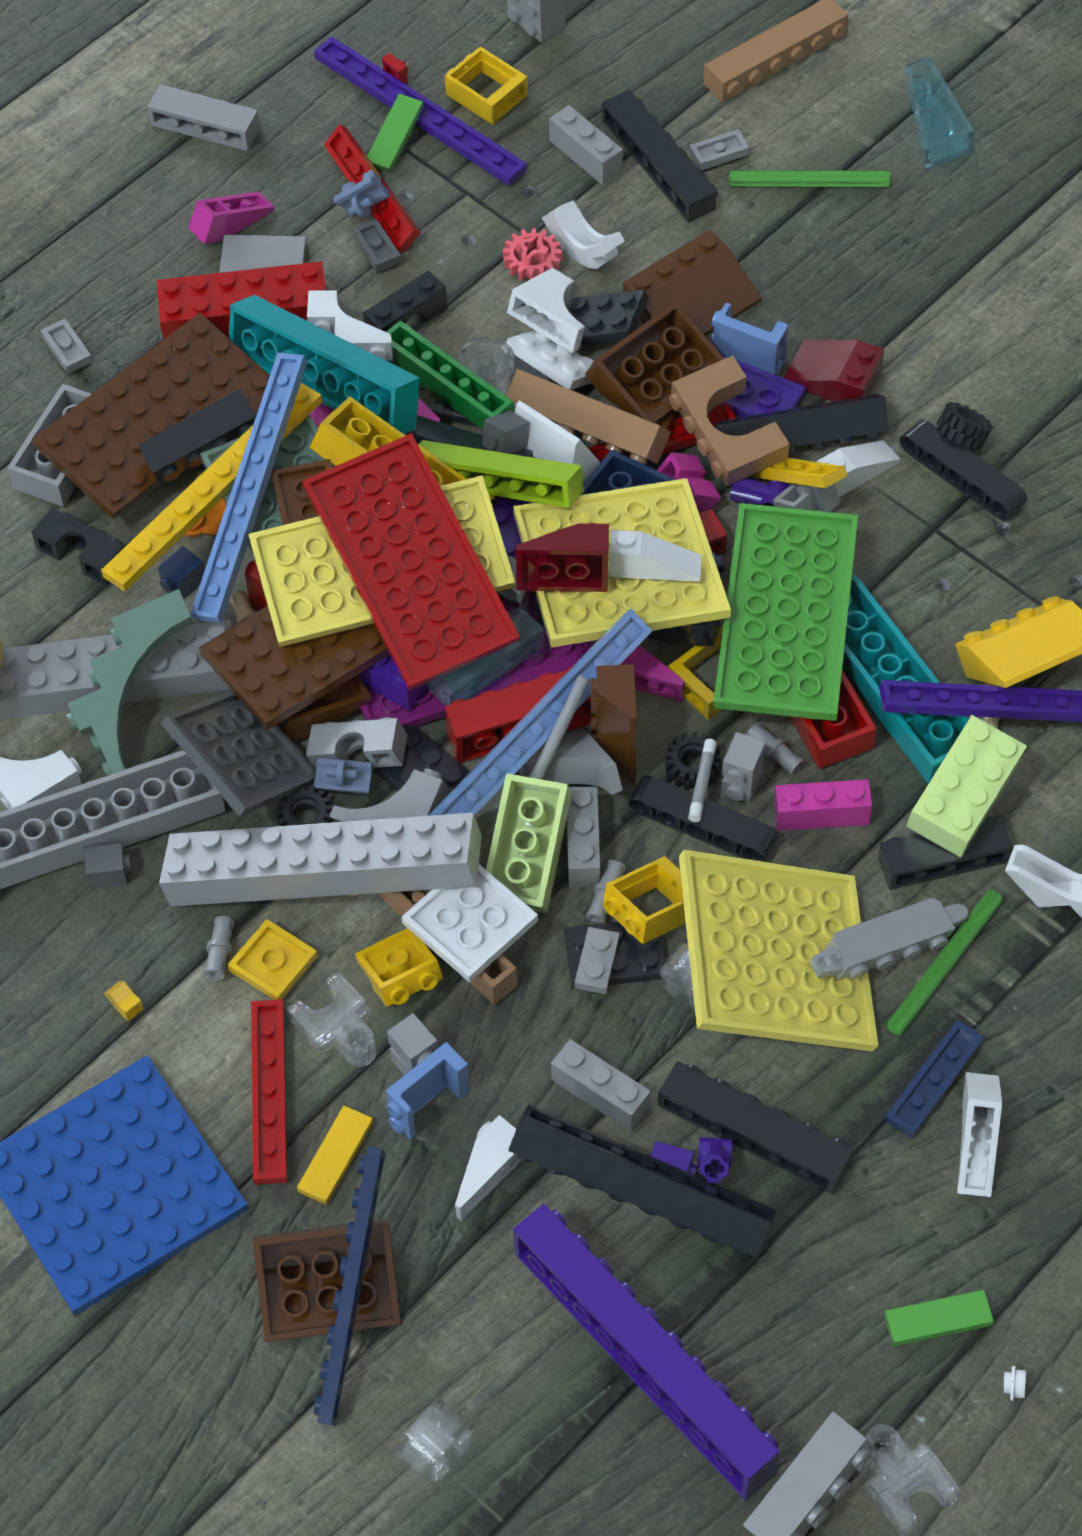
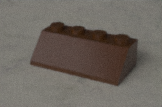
M634 664L596 666V678H590L591 737L616 763L619 775L629 783H636L637 713Z

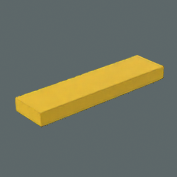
M787 458L753 474V477L827 488L847 477L845 466Z

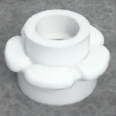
M1013 1366L1012 1373L1005 1372L1004 1393L1010 1394L1011 1401H1014V1398H1025L1026 1370H1017L1016 1366Z

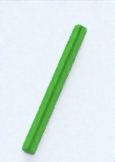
M732 170L729 173V185L731 187H889L891 183L890 171Z
M993 889L985 893L889 1019L887 1029L896 1036L903 1034L999 907L1002 901L1000 893Z

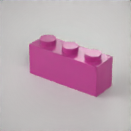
M869 780L775 785L773 805L776 830L869 825L872 810Z

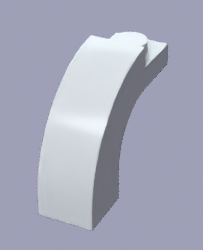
M574 200L560 205L542 217L551 235L554 234L556 236V242H561V248L575 261L587 268L597 269L617 256L619 251L617 246L625 242L620 232L610 235H602L596 232L584 219Z

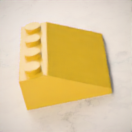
M1054 596L1043 600L1042 606L1035 609L1025 608L1016 613L1017 617L1010 620L1001 619L991 623V628L983 632L973 631L964 636L965 640L955 644L965 676L1007 688L1081 655L1082 609L1073 601Z

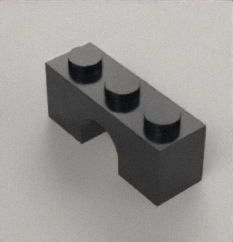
M428 270L363 312L364 323L386 332L400 320L406 324L415 314H418L427 322L448 308L446 286Z
M53 507L31 531L36 549L58 561L71 550H83L78 556L82 573L107 586L109 581L103 578L101 569L124 548L117 538L108 537L100 533L94 526L90 524L85 525L76 520L70 513H62Z

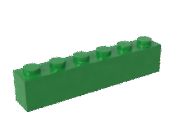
M401 320L386 331L391 335L393 361L389 362L419 377L420 385L442 401H446L449 406L482 430L484 429V420L508 410L515 412L514 402Z

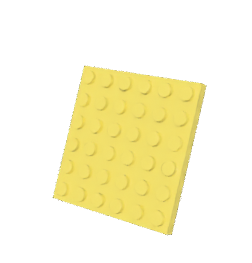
M687 478L580 495L570 508L541 503L513 506L514 518L522 543L578 523L609 524V556L611 530L644 532L702 555L700 582L609 577L608 556V592L535 591L551 648L599 640L628 609H632L652 631L730 618L731 608Z
M683 850L679 855L697 1029L873 1052L878 1047L868 972L854 980L851 977H847L838 981L835 975L818 978L810 965V960L813 956L825 950L827 943L830 942L837 931L861 923L855 876Z

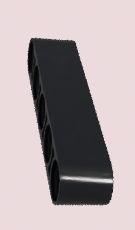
M920 419L900 437V445L908 455L996 518L1003 521L1008 520L1027 502V495L1018 484L963 445L957 444L953 439H948V435H943L940 432L941 430L937 429L929 421Z
M650 775L642 776L628 800V806L637 814L742 859L765 862L779 837L776 830L771 826L708 799L704 801L701 820L693 822L688 819L693 793Z

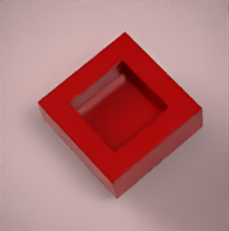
M391 53L382 57L383 70L408 86V68L402 60H398Z

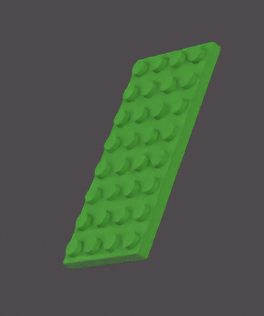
M739 504L727 595L731 616L724 619L713 708L830 721L837 720L858 515Z

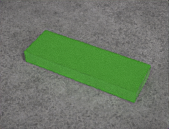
M398 94L367 155L375 168L391 173L424 108L423 101Z
M984 1290L885 1310L884 1313L893 1347L993 1326L994 1322Z

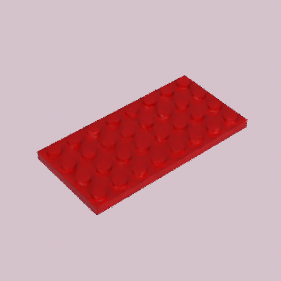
M412 433L302 480L304 490L409 691L520 640V635Z

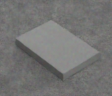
M224 235L219 273L302 264L305 260L306 236Z

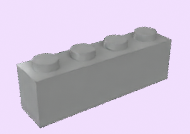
M161 84L147 106L151 126L245 151L249 150L260 130L258 110Z

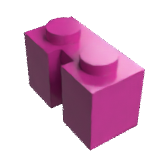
M671 452L657 470L675 480L687 478L698 512L713 509L721 499L712 481L704 480L706 471L696 455Z

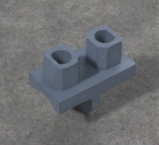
M369 170L363 174V181L357 184L355 182L344 184L342 192L334 196V203L343 207L350 217L357 214L361 218H365L370 215L371 206L389 197V190L381 184V177L373 170Z
M317 758L314 787H316V790L369 795L373 764L370 762Z

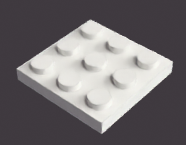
M478 864L476 887L432 889L408 910L401 919L402 923L470 983L538 922V914Z

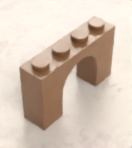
M733 355L672 382L671 395H669L672 408L680 412L687 432L694 434L699 451L703 456L707 455L711 461L714 475L718 479L721 478L726 487L786 460L790 445L776 422L741 436L724 434L710 423L707 415L711 409L720 403L745 393L747 377Z

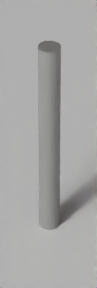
M578 676L530 778L543 779L590 682V679L587 677Z

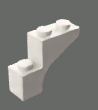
M337 290L308 292V322L386 361H393L391 335L346 315L338 305Z
M1014 845L1005 872L1036 906L1040 908L1070 905L1082 918V874L1062 866L1028 846Z

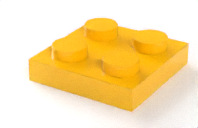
M266 919L227 966L231 973L271 999L278 1000L285 997L315 961L318 954L317 950Z

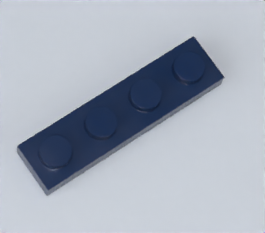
M956 1020L885 1115V1122L908 1137L913 1138L983 1044L985 1037L959 1020Z

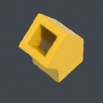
M118 981L104 993L114 1008L128 1022L144 1010L141 1000L132 992L125 981Z

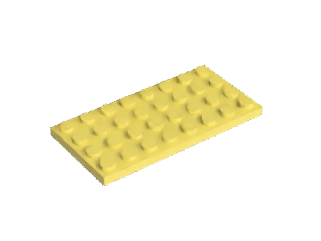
M483 475L440 486L496 592L515 587V579ZM319 517L249 534L279 647L373 623Z

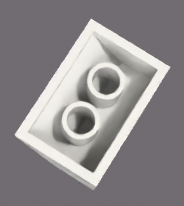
M520 400L518 401L515 413L530 422L528 445L525 449L532 450V458L582 465L584 484L600 464L598 459L579 438Z

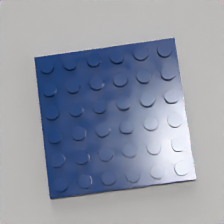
M148 1055L0 1142V1198L74 1316L249 1210L248 1204Z

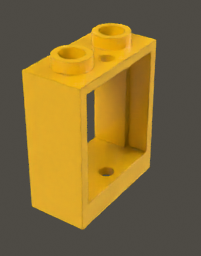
M480 46L472 54H468L455 68L447 72L445 75L446 95L494 125L528 96V76ZM481 72L503 85L487 99L466 86Z
M723 626L719 628L715 647L695 645L668 665L672 672L684 680L683 697L707 720L723 709L713 708L715 691L712 692L690 670L721 648Z
M665 856L607 883L603 908L624 926L629 934L633 935L640 943L645 944L686 923L681 872ZM657 888L673 904L647 917L630 900Z

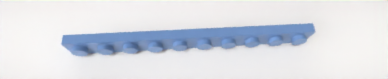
M277 353L190 613L194 620L222 623L249 542V534L252 533L308 363L304 355Z
M628 609L428 816L474 813L475 815L504 785L506 773L514 775L548 740L578 676L582 675L588 679L596 678V666L620 665L652 632L649 626L632 609ZM590 682L577 709L591 695Z

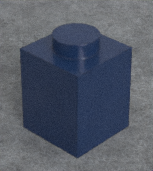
M182 546L158 567L159 583L167 593L179 589L184 599L200 585L205 571L204 561Z

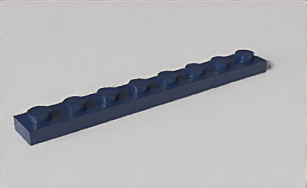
M368 1146L367 1155L362 1154L359 1162L358 1173L363 1175L361 1188H355L352 1208L357 1209L355 1221L349 1222L347 1227L346 1242L350 1243L348 1256L342 1257L340 1265V1276L344 1277L342 1291L337 1290L334 1297L333 1310L338 1311L336 1324H331L328 1330L327 1345L331 1346L329 1360L324 1359L321 1367L320 1379L325 1380L323 1394H317L314 1405V1415H318L317 1422L321 1424L336 1426L386 1155L382 1148Z

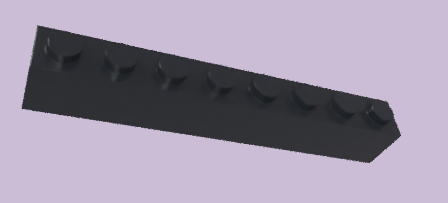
M529 1104L520 1118L508 1149L509 1152L514 1153L522 1161L540 1164L546 1167L552 1174L568 1176L577 1180L585 1188H596L607 1193L615 1201L631 1203L638 1206L642 1212L648 1215H659L670 1220L678 1228L694 1230L701 1233L705 1239L711 1242H722L731 1246L737 1253L745 1256L752 1255L758 1257L776 1213V1210L714 1183H709L705 1179Z

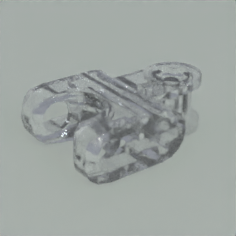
M339 972L333 973L326 979L329 995L333 998L327 1007L316 1010L311 1009L300 1000L287 1007L291 1023L318 1053L323 1054L334 1046L347 1062L355 1067H365L375 1059L376 1046L373 1033L365 1024L366 1021L373 1017V1012L363 997Z
M878 1424L868 1431L866 1438L873 1446V1449L870 1451L873 1458L869 1465L875 1472V1475L865 1481V1485L875 1503L899 1535L909 1536L915 1532L917 1526V1517L913 1513L908 1499L912 1494L927 1492L933 1495L945 1507H950L961 1500L958 1485L925 1443L922 1442L910 1450L898 1432L886 1424ZM876 1442H877L880 1446H882V1445H884V1444H887V1445H888L887 1451H886L884 1448H879V1449L877 1450V1449L875 1448Z

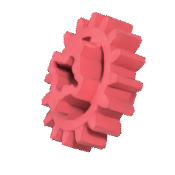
M532 228L531 233H527L522 229L521 236L513 233L512 241L506 240L505 249H503L504 267L510 268L511 276L518 273L519 280L521 281L525 277H529V280L551 268L559 270L560 262L563 260L561 242H556L554 234L547 237L546 230L539 234L536 233V228Z

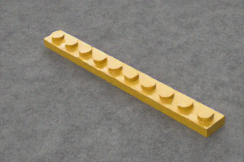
M303 383L300 384L282 440L322 403L321 394ZM253 426L101 569L103 578L125 592L233 488Z

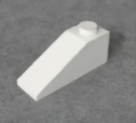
M882 440L839 448L816 462L845 466L847 477L835 483L838 496L840 497L899 464L901 459Z
M611 530L609 577L700 582L702 555L644 532Z
M500 1115L493 1122H486L477 1133L455 1203L456 1216L460 1221L522 1161L514 1153L508 1151L516 1128Z

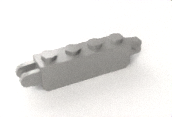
M930 898L842 929L834 934L824 951L813 956L810 960V965L818 978L835 975L839 981L847 977H851L852 980L860 978L869 969L875 967L878 970L885 969L892 965L895 960L902 957L905 960H910L918 956L922 950L930 948L931 951L945 946L948 943L947 938L951 933L956 931V929L958 930L962 924L961 922L967 919L968 908L959 903L943 907L940 901Z

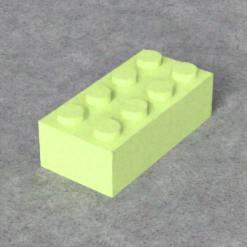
M972 715L913 808L906 827L955 855L962 857L1020 763L1027 745Z
M506 773L486 870L533 911L548 913L572 790L568 784Z

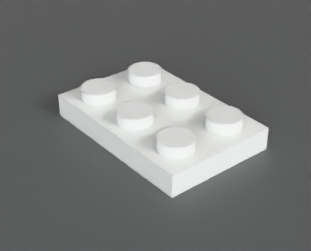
M536 330L507 339L505 349L564 388L572 390L591 384L585 373L591 366L592 359L583 357L576 352L571 353Z

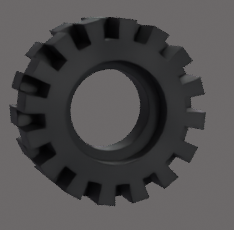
M957 402L947 403L936 422L937 429L941 430L940 432L943 435H948V439H953L957 444H963L964 447H971L974 450L982 448L993 429V425L990 424L988 419H984V415L978 414L975 409L971 410L969 406H962Z
M687 732L682 733L681 740L676 736L673 739V744L669 743L666 751L665 769L669 780L673 781L675 779V786L680 787L681 784H684V790L689 791L690 786L695 788L699 767H686L682 764L681 760L688 755H698L701 757L704 742L708 739L707 734L703 733L701 738L697 737L698 732H692V737H688ZM719 745L716 746L708 787H710V782L713 784L716 782L717 776L720 774L721 754Z
M301 786L300 792L295 790L291 793L290 797L288 795L282 797L283 802L279 801L277 805L279 826L335 822L329 817L333 808L329 796L326 797L325 792L322 790L317 793L316 787L313 786L310 787V791H306V786ZM303 809H312L317 812L316 819L308 823L295 821L294 815Z

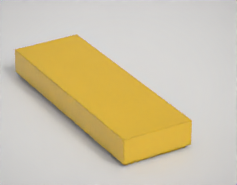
M343 1105L298 1184V1193L328 1205L370 1130L373 1118Z

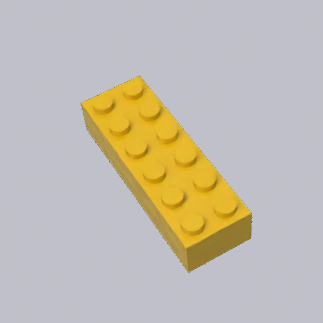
M348 397L321 422L309 448L318 453L322 458L329 459L330 463L337 466L406 435L352 397ZM418 445L440 486L467 479ZM489 495L490 501H492L494 498L491 495Z

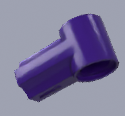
M744 478L733 483L730 500L744 504L774 506L773 500L787 489L789 485L785 482L774 480L764 483Z
M699 1137L698 1167H700V1174L704 1175L709 1183H720L723 1177L728 1176L729 1169H731L732 1139Z

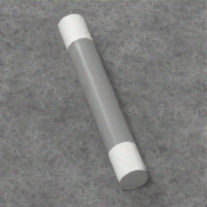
M706 739L704 742L688 819L693 822L701 820L717 742L713 739Z

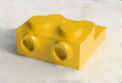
M408 928L355 953L358 964L370 979L373 990L386 1007L392 1004L401 1005L409 999L410 995L422 989L425 991L431 990L437 985L438 981L443 979L437 959L425 943Z

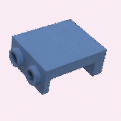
M725 303L722 310H717L712 319L711 326L714 327V333L711 343L721 355L727 357L733 355L737 361L778 375L786 362L789 325L778 321L772 332L765 331L731 318L732 304Z
M447 1042L386 1090L388 1103L386 1108L390 1116L388 1122L398 1134L404 1133L410 1140L416 1136L413 1115L447 1087L460 1100L470 1093L468 1064Z

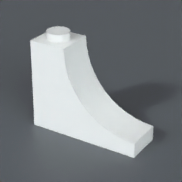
M551 268L512 289L507 310L508 314L571 353L579 350L585 326L577 321L566 308V305L569 303L574 280Z
M62 750L35 760L18 761L0 757V800L7 809H11L82 785L79 777L82 770L73 757L68 759Z
M966 1072L962 1101V1138L957 1193L991 1197L1002 1109L1000 1081L997 1075Z

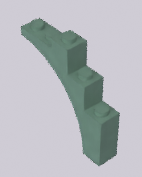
M179 589L111 618L115 627L109 630L116 645L123 644V646L90 660L93 669L88 671L94 687L101 686V689L67 703L71 712L66 713L72 729H79L83 736L94 732L89 737L96 753L102 751L107 762L102 763V767L106 776L126 770L122 758L120 740L121 716L128 689L139 668L155 648L175 632L193 623Z

